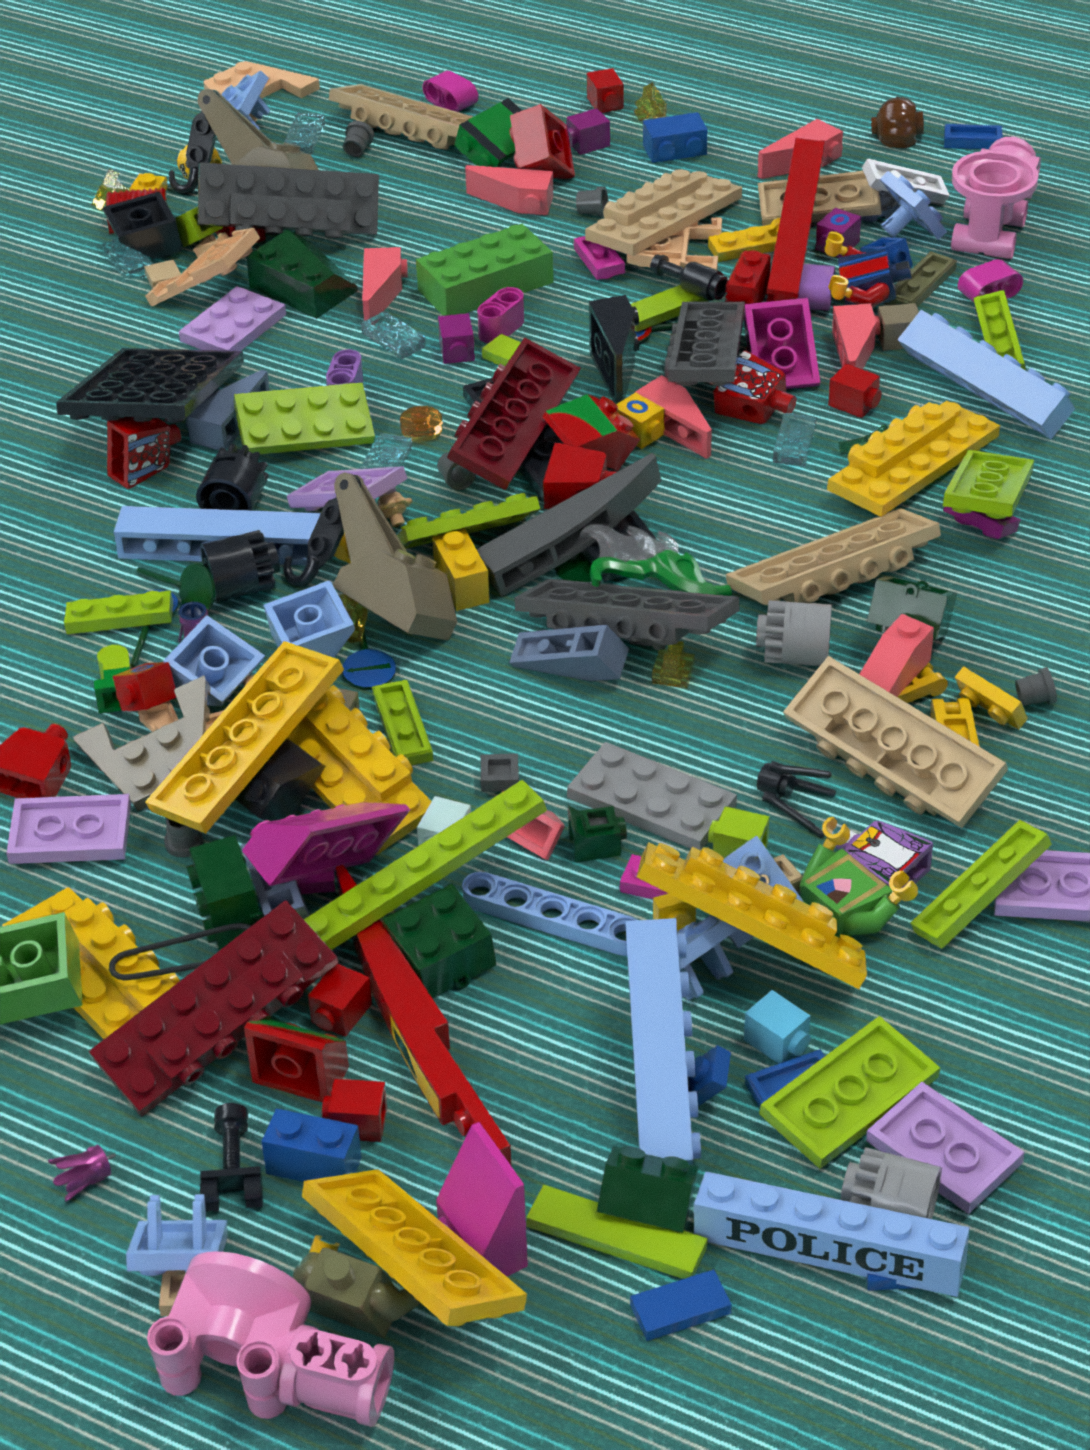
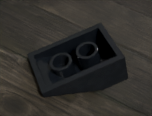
M626 295L589 301L590 356L615 404H618L626 397L635 366V352L639 351V341L635 333V326L639 325V315L637 308L631 306Z

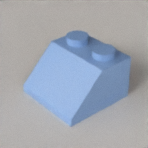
M330 580L263 605L270 632L277 647L283 641L335 658L355 630L354 624Z
M206 615L163 662H169L175 688L204 675L211 687L210 695L207 697V705L222 706L264 660L265 655Z

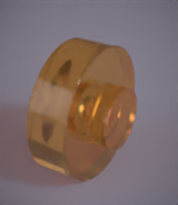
M430 406L411 407L400 416L401 433L405 438L412 441L432 440L438 437L443 430L442 414L439 410Z

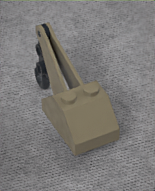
M204 89L197 98L201 112L192 121L186 151L189 167L188 181L186 184L180 185L175 179V172L173 170L169 171L168 179L171 187L180 194L193 192L198 186L199 163L211 162L216 137L228 156L231 165L319 169L311 154L300 152L301 146L291 143L280 144L272 142L231 105L220 92Z
M346 472L341 473L337 476L334 483L336 498L329 500L324 505L308 541V557L304 571L298 576L293 574L291 569L292 557L287 556L283 564V573L286 580L296 587L306 586L311 583L317 576L319 569L334 556L345 533L351 563L340 568L333 583L334 588L407 633L449 641L456 626L457 618L447 574L435 568L437 562L421 554H417L415 557L408 553L371 496L363 479L358 475Z

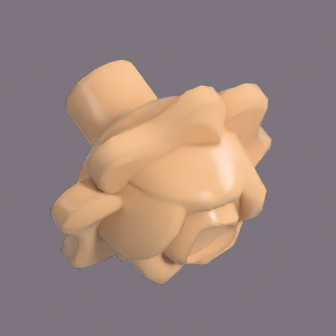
M395 491L391 494L380 496L378 507L385 518L390 519L392 527H398L405 523L402 514L413 501L412 498H404L399 492Z

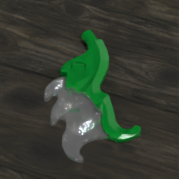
M601 524L588 525L580 533L581 537L591 536L600 547L599 558L594 560L590 567L591 584L594 587L600 586L601 574L614 573L638 580L654 577L673 591L723 596L732 595L730 585H713L706 582L702 577L697 561L688 552H685L684 555L678 554L679 547L677 542L667 533L658 531L656 538L661 542L652 539L646 532L633 526H629L627 529L631 536L622 535L612 528Z

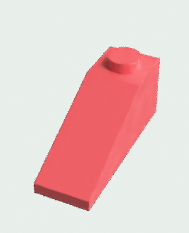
M815 119L758 152V177L765 179L789 174L795 138L825 140L822 167L842 156L843 131L819 119Z
M466 165L467 194L517 213L548 215L553 200V171Z
M401 247L364 248L362 297L364 326H371L402 291V278H408L407 259H401Z
M871 304L833 306L832 334L841 366L843 367L847 363L864 369L875 347V335H880L879 316H874Z
M661 375L635 391L664 408V435L706 459L711 456L712 429L685 387L678 385L676 382H668V378Z
M901 614L883 633L861 670L860 675L897 697L930 662L934 627Z

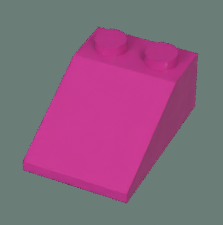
M808 298L745 304L744 329L747 351L782 370L786 375V389L820 386Z
M480 1122L471 1125L436 1199L437 1218L507 1277L528 1266L524 1183Z

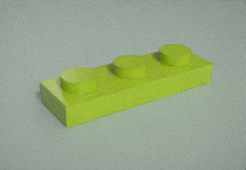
M171 590L160 592L148 591L143 594L114 595L108 598L79 599L73 602H66L64 618L66 633L76 634L172 623L173 598Z

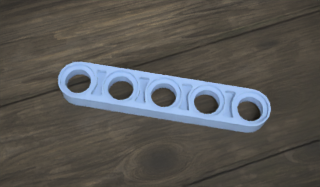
M487 872L471 873L462 883L463 898L472 910L613 954L627 956V942L616 938L615 935L626 931V921L638 920L634 917ZM476 887H486L490 890L489 893L481 896L474 895L470 891ZM511 898H522L526 901L525 904L518 907L506 904ZM548 909H557L562 912L556 918L545 917L542 913ZM584 920H593L599 925L593 929H583L578 924Z

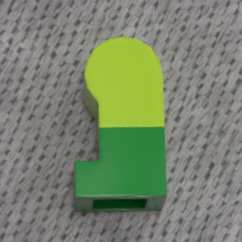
M109 645L100 649L97 653L101 679L94 680V689L99 714L122 711L116 696V688L112 676L131 669L128 650L121 645Z

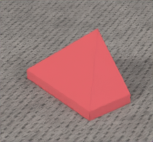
M547 810L507 836V838L538 856L549 860L565 825L553 812Z

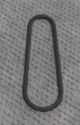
M242 923L228 924L126 950L112 958L109 963V971L116 979L127 981L193 970L205 961L125 975L118 973L115 970V965L120 959L127 956L229 930H247L251 926Z

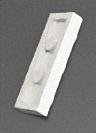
M867 159L862 167L869 186L877 191H888L880 181V178L889 171L897 178L901 175L905 177L914 187L912 189L914 192L918 189L921 190L931 202L944 204L950 196L942 177L939 175Z

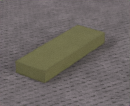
M930 251L911 269V279L895 284L897 297L884 304L891 306L916 303L918 307L956 270L957 260Z

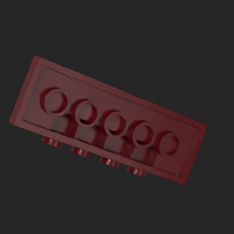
M524 337L506 366L500 363L491 379L494 384L488 382L479 397L482 402L475 401L467 415V418L470 419L469 422L463 419L454 435L457 440L450 449L447 459L506 491L548 424L542 417L545 411L560 405L581 368Z
M285 900L90 1049L89 1054L142 1117L183 1084L187 1086L198 1080L204 1073V1068L216 1058L223 1059L230 1055L236 1049L238 1041L245 1037L244 1027L247 1022L270 1020L271 1015L283 1006L288 1008L294 1005L302 997L303 990L338 964V958Z

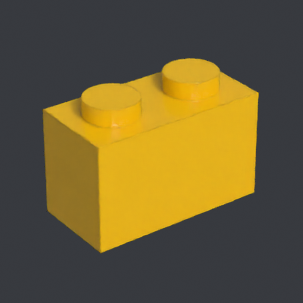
M465 529L451 531L432 537L434 561L437 562L435 568L447 574L456 611L490 603L488 569Z

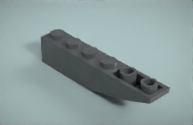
M653 453L645 456L479 547L477 551L488 569V581L503 597L563 564L610 531L632 512L662 481L656 456Z

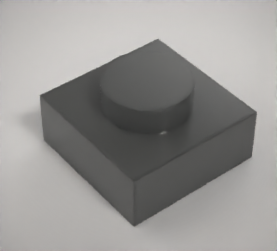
M518 753L480 755L481 792L505 791L519 782Z

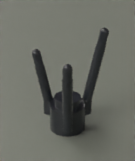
M775 761L765 763L757 778V790L764 792L762 801L775 805L818 837H825L819 827L780 798L783 796L789 797L795 787L828 796H835L836 790L795 777V775L829 779L832 773L825 770L784 765Z

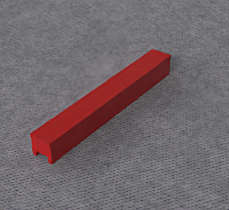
M795 138L767 287L766 302L792 300L799 297L825 140Z

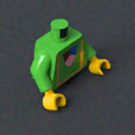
M829 817L822 825V831L827 838L824 844H818L799 885L801 898L808 905L815 902L833 912L832 917L837 919V932L834 936L838 938L841 934L850 937L853 935L877 933L900 908L898 903L901 900L911 901L916 898L918 887L912 880L909 881V876L904 871L895 872L890 877L889 886H887L845 850L834 851L836 845H843L849 840L850 830L844 823L837 834H832L837 826V820L834 817Z

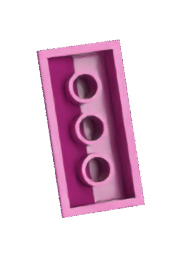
M361 802L347 806L341 804L335 808L323 811L317 809L309 814L290 815L284 819L271 822L265 820L253 828L250 833L251 838L242 849V852L269 886L334 871L336 866L342 864L347 868L368 863L402 822L410 809L406 804Z

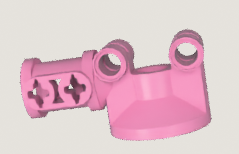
M1003 137L996 140L989 149L982 148L980 152L968 154L955 163L952 170V184L960 194L966 197L964 218L969 219V225L955 224L951 250L974 254L981 252L986 256L1005 259L1013 258L1017 233L1003 231L1002 227L1003 225L1024 227L1028 211V201L1024 199H1031L1032 194L1036 190L1041 166V157H1036L1032 146L1025 140L1017 137Z
M217 1251L201 1253L191 1259L169 1316L160 1318L153 1323L147 1335L148 1345L162 1387L172 1395L183 1396L197 1388L202 1375L200 1364L203 1356L206 1355L218 1362L238 1367L248 1407L257 1417L270 1419L282 1413L287 1405L297 1407L300 1403H304L313 1409L355 1419L358 1424L369 1427L376 1424L385 1405L393 1374L394 1350L391 1346L377 1344L372 1348L365 1342L318 1330L316 1327L304 1325L311 1308V1299L300 1283L285 1272L260 1260L240 1254Z

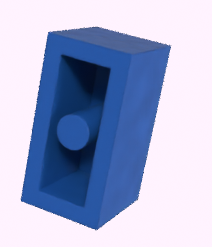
M698 112L643 120V147L652 163L707 155L708 129Z
M277 1108L261 1141L266 1174L302 1182L356 1173L362 1158L358 1125Z

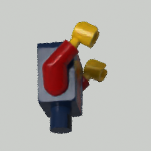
M829 232L824 248L826 254L832 257L839 254L842 255V257L838 258L840 275H833L828 286L834 299L841 300L844 298L845 305L871 304L873 309L897 297L896 282L912 278L908 260L891 265L887 251L880 250L865 253L850 245L845 247L842 246L844 237L840 233Z

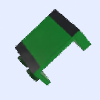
M509 98L459 124L454 145L476 166L501 167L503 161L514 156L516 153L515 144L509 132L512 127L510 115L523 110Z

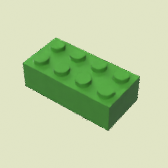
M523 223L512 225L507 229L492 234H485L468 242L458 243L439 252H431L427 256L416 259L418 291L443 316L465 314L477 310L482 303L502 288L514 287L526 293L554 283L553 252Z
M65 912L0 927V1025L83 1005L79 939Z

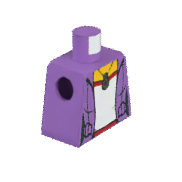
M874 821L860 835L850 830L849 840L843 845H836L835 848L845 850L889 886L890 877L897 871H904L909 876V881L912 880L915 884L923 878L931 868L933 842L887 823Z

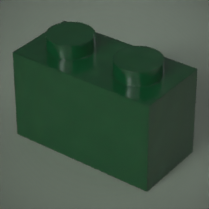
M613 1146L605 1164L597 1212L683 1233L690 1213L699 1167L690 1165L686 1160L679 1157L668 1156L661 1158L645 1154L643 1150L637 1147L623 1146L619 1148Z

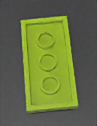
M363 382L234 394L233 403L242 446L247 445L248 451L252 453L269 454L374 443L375 434Z
M968 450L944 493L943 506L951 507L953 511L958 513H970L972 511L986 513L988 517L994 519L1012 517L1033 473L1035 460Z
M520 493L505 498L506 501L496 506L493 505V501H487L474 505L473 509L461 514L460 509H453L441 513L440 517L435 518L434 521L428 522L427 517L407 521V525L401 527L402 531L397 534V537L404 548L408 549L433 543L432 537L451 531L465 529L470 534L523 521L539 511L540 506L537 496L526 498L525 493Z
M878 1016L760 1105L759 1115L821 1169L864 1136L870 1127L921 1082L930 1085L939 1077L941 1068L881 1016Z

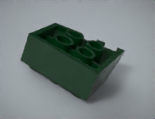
M286 230L246 256L250 288L316 319L358 291L357 285L312 242L290 230Z

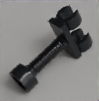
M238 1103L222 1104L214 1111V1129L223 1136V1169L200 1171V1194L205 1195V1210H219V1192L243 1190L246 1208L263 1207V1180L260 1166L240 1168V1135L248 1130V1109Z

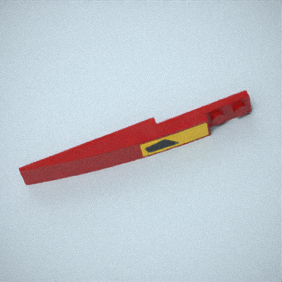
M343 864L335 867L339 897L357 886ZM380 919L351 938L363 972L370 978V988L407 1067L442 1126L454 1121L458 1131L464 1136L468 1134L471 1125L480 1122L512 1167L511 1145L448 1052L450 1050L448 1021Z

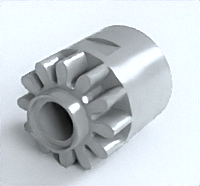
M769 600L767 615H758L756 647H765L764 662L821 666L829 654L832 604Z
M865 1147L860 1163L850 1162L847 1167L842 1185L841 1200L932 1219L940 1187L942 1167Z

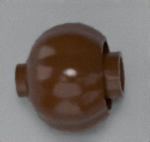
M891 98L881 105L877 117H871L872 135L877 134L880 142L888 147L907 148L917 143L916 135L924 134L923 111L916 112V104L907 98Z

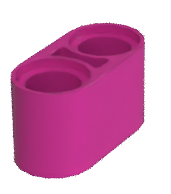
M449 70L424 81L422 86L423 93L430 103L456 112H460L477 103L479 97L478 91L471 81Z
M995 259L965 271L959 278L957 285L958 290L972 302H974V297L1004 290L1006 299L1015 296L1022 288L1023 277L1003 260Z
M514 287L502 288L478 307V335L482 342L490 343L500 334L510 336L523 325L524 294L520 289Z

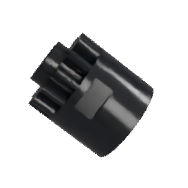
M233 443L230 444L228 450L221 447L197 489L196 500L200 509L253 511L269 477V474L265 472L268 464L258 461L260 453L248 451L247 445H243L242 449L238 450Z
M260 530L200 544L202 564L211 573L215 584L214 602L274 588L275 579L273 574L280 572L279 558L274 543H267L264 540L263 532Z

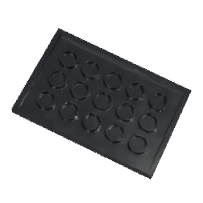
M122 348L56 402L57 415H69L70 419L82 420L90 416H101V419L105 421L118 420L121 417H133V420L137 422L150 421L153 418H165V421L169 423L182 422L244 364L243 351Z

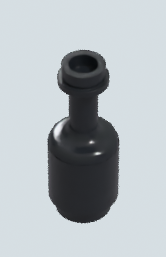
M659 254L655 255L650 263V270L655 275L662 276L665 273L680 279V287L685 292L709 301L714 299L720 300L726 293L728 278L723 276V273L719 270L697 262H689L685 267H681L669 262L668 256Z

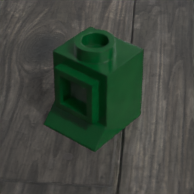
M568 805V836L570 841L574 840L575 862L621 856V840L627 839V829L624 817H616L614 806L579 811Z

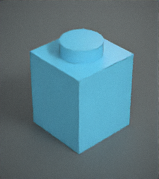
M771 990L745 1012L744 1041L776 1063L788 1061L794 1055L799 1056L808 1047L811 1039L809 1035L810 1015L775 991Z

